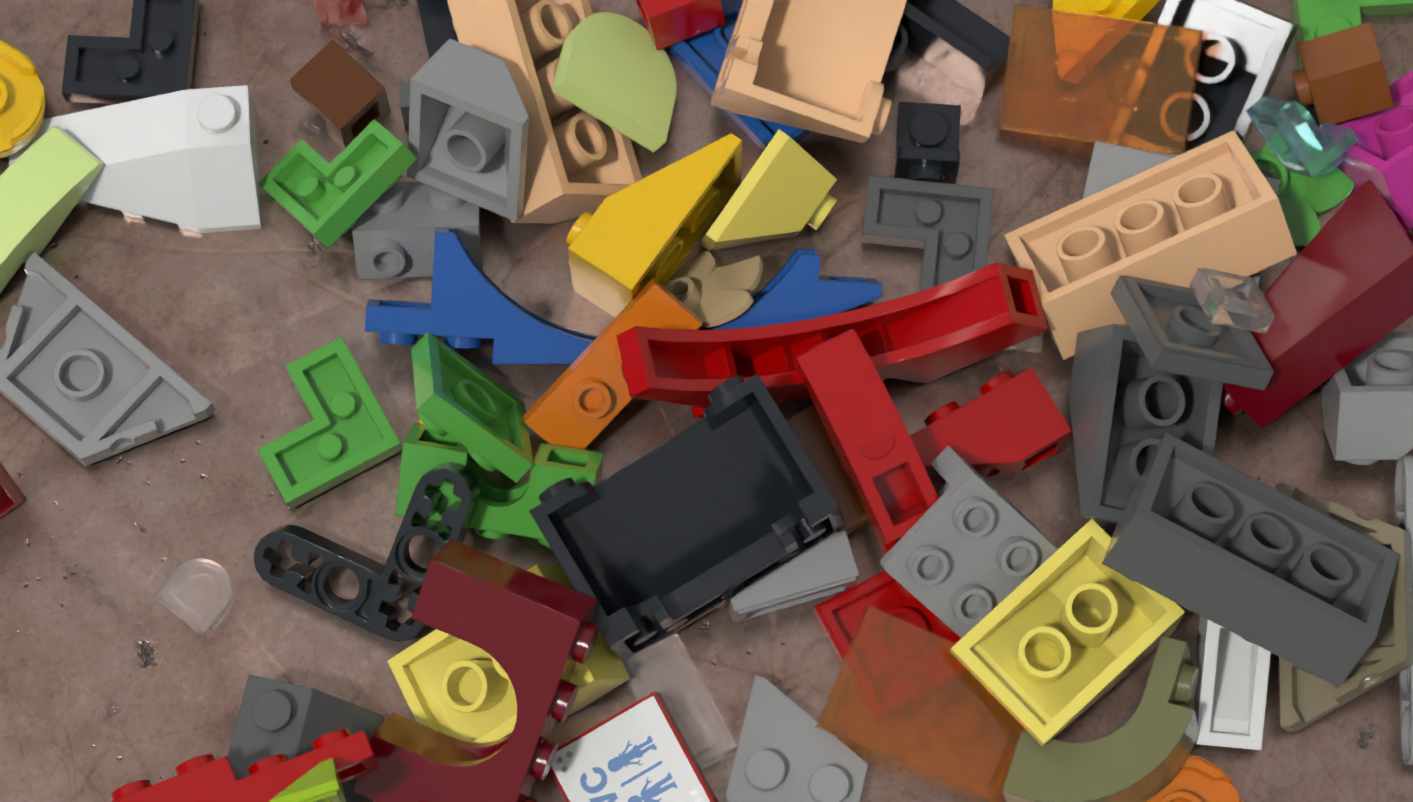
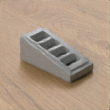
M846 531L835 532L737 593L735 597L730 599L728 609L732 622L740 623L839 594L855 586L859 578V572Z

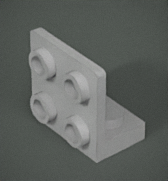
M948 445L931 463L946 481V484L939 490L942 496L884 555L880 564L889 575L960 638H963L1058 549L1032 521Z

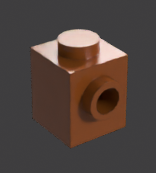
M1370 22L1297 43L1303 68L1292 71L1301 107L1314 104L1321 128L1340 122L1352 121L1358 117L1394 107L1384 64Z

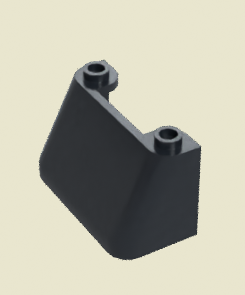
M758 374L746 381L741 375H738L715 387L708 394L712 403L704 410L703 415L705 418L595 485L587 481L576 484L573 478L563 479L543 491L538 497L541 504L529 511L575 590L598 600L592 618L600 628L599 630L609 647L620 659L631 658L653 647L729 601L740 591L830 535L839 532L845 525L840 507Z

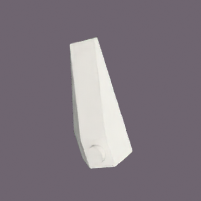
M248 85L187 89L43 119V123L32 141L18 152L9 155L10 166L53 126H57L105 164L77 202L78 205L90 203L122 211L123 215L141 220H144V217L166 221L178 224L179 229L196 233L262 229L261 188L258 184L260 182L258 118Z

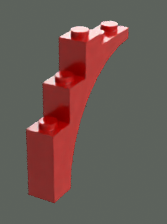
M996 262L955 280L908 296L808 320L721 330H669L635 326L616 335L622 360V375L627 383L630 397L691 406L693 417L703 420L705 418L703 415L704 410L712 403L708 394L724 381L741 375L746 381L758 374L776 405L790 398L813 401L793 356L850 329L855 330L882 381L887 378H895L927 384L1048 330L1033 270Z

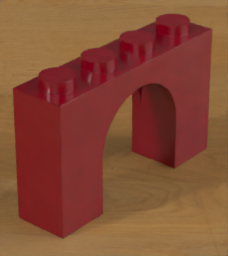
M451 539L431 558L411 618L483 649L502 666L511 680L516 695L517 718L514 730L509 736L497 741L471 743L450 737L393 712L372 734L370 739L371 747L380 768L358 776L353 792L375 802H538V800L529 797L535 778L544 780L555 758L558 743L549 740L555 721L563 723L566 720L576 699L579 685L570 682L576 662L586 663L597 640L600 628L591 624V620L598 600Z

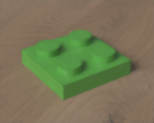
M427 332L411 348L416 408L419 418L437 435L446 436L450 434L465 445L470 456L485 470L495 472L498 469L517 483L534 466L529 429L524 423L523 415L526 413L525 402L430 332Z

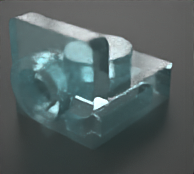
M1264 95L1246 110L1274 156L1284 164L1286 170L1311 178L1326 174L1336 168L1345 157L1344 152L1358 141L1351 128L1324 122L1317 127L1311 114L1296 101L1290 102Z

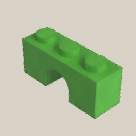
M414 423L403 442L395 516L404 517L415 487L424 474L442 463L454 462L462 464L471 470L479 483V502L469 528H475V532L478 535L490 539H507L513 535L537 538L541 545L551 548L529 511L541 504L538 497L543 491L563 479L573 478L576 484L587 481L595 485L600 482L604 453L541 443L533 459L534 466L531 468L530 478L519 485L502 486L487 479L480 471L477 462L470 456L467 447L450 434L440 436L431 431L425 424ZM448 479L440 486H434V490L442 494L441 503L436 514L429 519H425L421 515L420 518L422 520L440 523L444 511L456 501L461 502L462 499L453 494L454 482Z

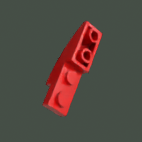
M850 329L793 357L842 469L851 478L885 555L939 498L882 379L855 330ZM896 581L900 592L905 597L912 595Z
M346 728L317 738L312 742L314 750L288 760L286 754H277L264 758L252 764L248 768L250 775L242 779L238 778L237 772L227 756L215 760L212 754L201 755L178 765L175 768L177 776L151 785L150 780L145 779L116 789L111 794L113 799L111 802H270L272 798L317 764L331 758L334 759L341 783L380 767L365 731L351 734L350 729Z

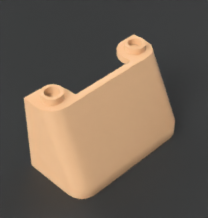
M743 0L710 105L732 113L860 143H865L870 138L871 133L879 136L887 121L892 100L882 97L884 84L881 83L907 0Z

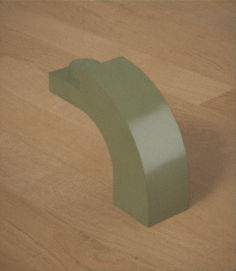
M1161 636L1141 702L1132 717L1114 733L1095 741L1081 743L1052 739L1042 747L1029 732L1021 731L1002 790L1006 802H1145L1160 791L1185 763L1200 731L1194 709L1180 706V704L1187 706L1191 704L1199 679V668L1192 666L1193 663L1187 642Z

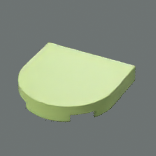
M599 12L586 17L567 35L562 47L552 91L654 153L667 140L676 99L677 82L667 53L663 48L656 50L648 30L623 15Z

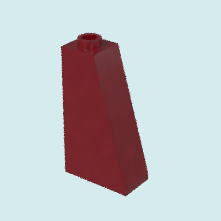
M1370 179L1351 195L1242 317L1271 365L1274 374L1265 390L1223 383L1221 401L1234 415L1244 410L1261 428H1264L1413 316V231L1399 211Z

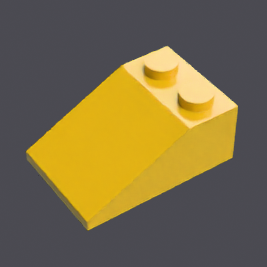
M731 133L606 197L594 214L585 211L576 220L566 239V243L570 245L568 247L573 291L615 318L653 277L660 284L671 280L740 186L742 140Z

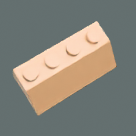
M447 0L458 41L505 60L529 116L523 215L517 222L511 220V223L555 224L580 217L585 211L592 214L606 197L642 179L629 137L552 91L562 47L567 35L581 21L593 14L589 0Z
M1234 130L1004 235L1017 266L1033 270L1048 332L1063 360L1074 356L1078 332L1110 324L1129 327L1110 294L1120 275L1214 293L1252 274L1265 271L1274 264L1297 254L1277 195Z

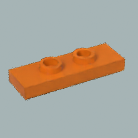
M653 277L523 415L524 423L551 445L584 450L632 400V397L629 396L627 383L622 375V360L616 335L635 326L669 330H698L702 325L701 319Z

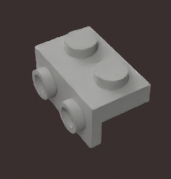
M419 181L397 182L393 187L386 190L358 218L352 228L357 276L362 280L433 276L436 227L455 228L470 255L483 270L481 207Z

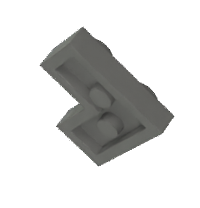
M869 175L862 242L924 249L920 291L955 280L987 266L994 188Z

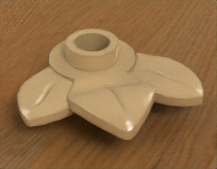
M705 250L677 270L671 280L662 285L701 319L702 328H710L737 318L752 305L754 300L750 294L760 283L764 266L763 260L757 255L731 265L718 267L713 255L708 250Z

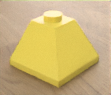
M779 129L710 227L700 245L708 251H715L794 237L802 231L806 224L817 230L838 200L828 193L837 179L790 136Z

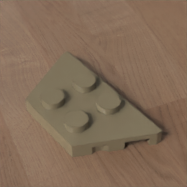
M1278 483L1276 484L1277 491L1399 554L1377 637L1339 688L1279 657L1280 727L1287 732H1295L1413 665L1411 536L1405 530L1378 519L1372 520L1358 514L1353 509L1333 501L1329 503L1304 493L1290 484Z

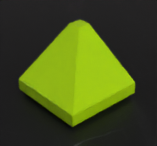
M331 758L317 764L272 798L270 802H346L334 759Z

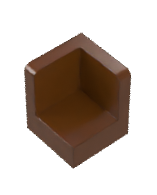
M333 39L290 80L292 89L324 118L329 137L343 150L374 119L379 122L391 111L385 87Z

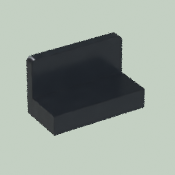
M907 0L900 23L905 27L908 34V49L980 98H983L1017 54L1019 43L956 0Z

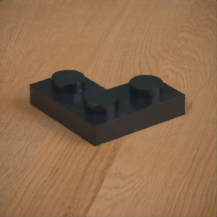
M133 0L129 38L68 35L62 84V95L65 101L119 104L191 89L199 0Z

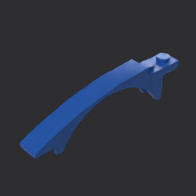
M436 227L431 303L368 299L366 305L365 331L379 332L378 342L413 345L417 343V334L425 335L427 332H430L432 335L443 336L442 342L449 347L480 348L481 338L494 339L492 364H572L597 338V336L571 330L548 321L523 307L507 295L485 274L470 255L455 228ZM796 248L779 272L759 292L752 296L754 301L744 313L722 325L710 328L700 327L698 330L760 327L837 314L882 297V284L876 278L819 275L821 255L816 254L815 249Z

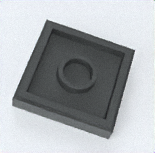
M1120 275L1110 294L1152 369L1265 390L1274 371L1229 296L1127 275Z

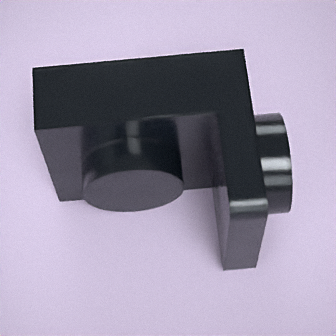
M899 102L894 178L956 184L960 165L961 105Z

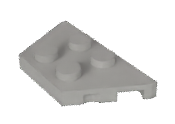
M34 252L27 259L24 268L27 277L17 306L12 305L5 327L7 338L4 346L0 349V393L84 466L90 465L209 418L213 414L215 409L208 399Z
M755 675L724 802H860L868 763L765 677Z

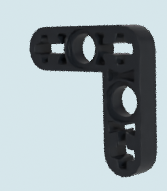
M454 462L442 463L424 474L415 487L385 565L303 527L290 524L280 526L260 539L254 552L255 568L264 581L288 594L385 639L396 642L410 640L428 625L411 617L404 623H399L395 620L397 609L389 605V602H395L406 592L409 582L423 584L427 572L426 568L415 564L410 557V541L414 536H427L436 542L439 550L451 539L463 543L479 502L480 488L478 480L471 470L462 464ZM448 479L454 482L453 494L461 498V502L456 501L444 511L440 523L422 520L420 518L421 515L425 519H429L436 514L441 503L442 494L434 490V486L438 487ZM445 526L451 527V528H452V531H450V530H449L448 528H446ZM288 542L293 546L291 556L306 565H310L321 556L323 562L314 572L312 583L308 582L307 578L313 573L314 569L296 563L285 570L280 566L282 556L275 552L274 549H278ZM333 567H347L355 573L360 585L356 598L343 599L333 592L329 584V575ZM422 585L412 592L408 602L407 610L412 614Z

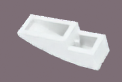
M1201 615L1197 654L1199 679L1195 698V715L1200 731L1195 744L1262 750L1271 652L1244 640L1239 635Z

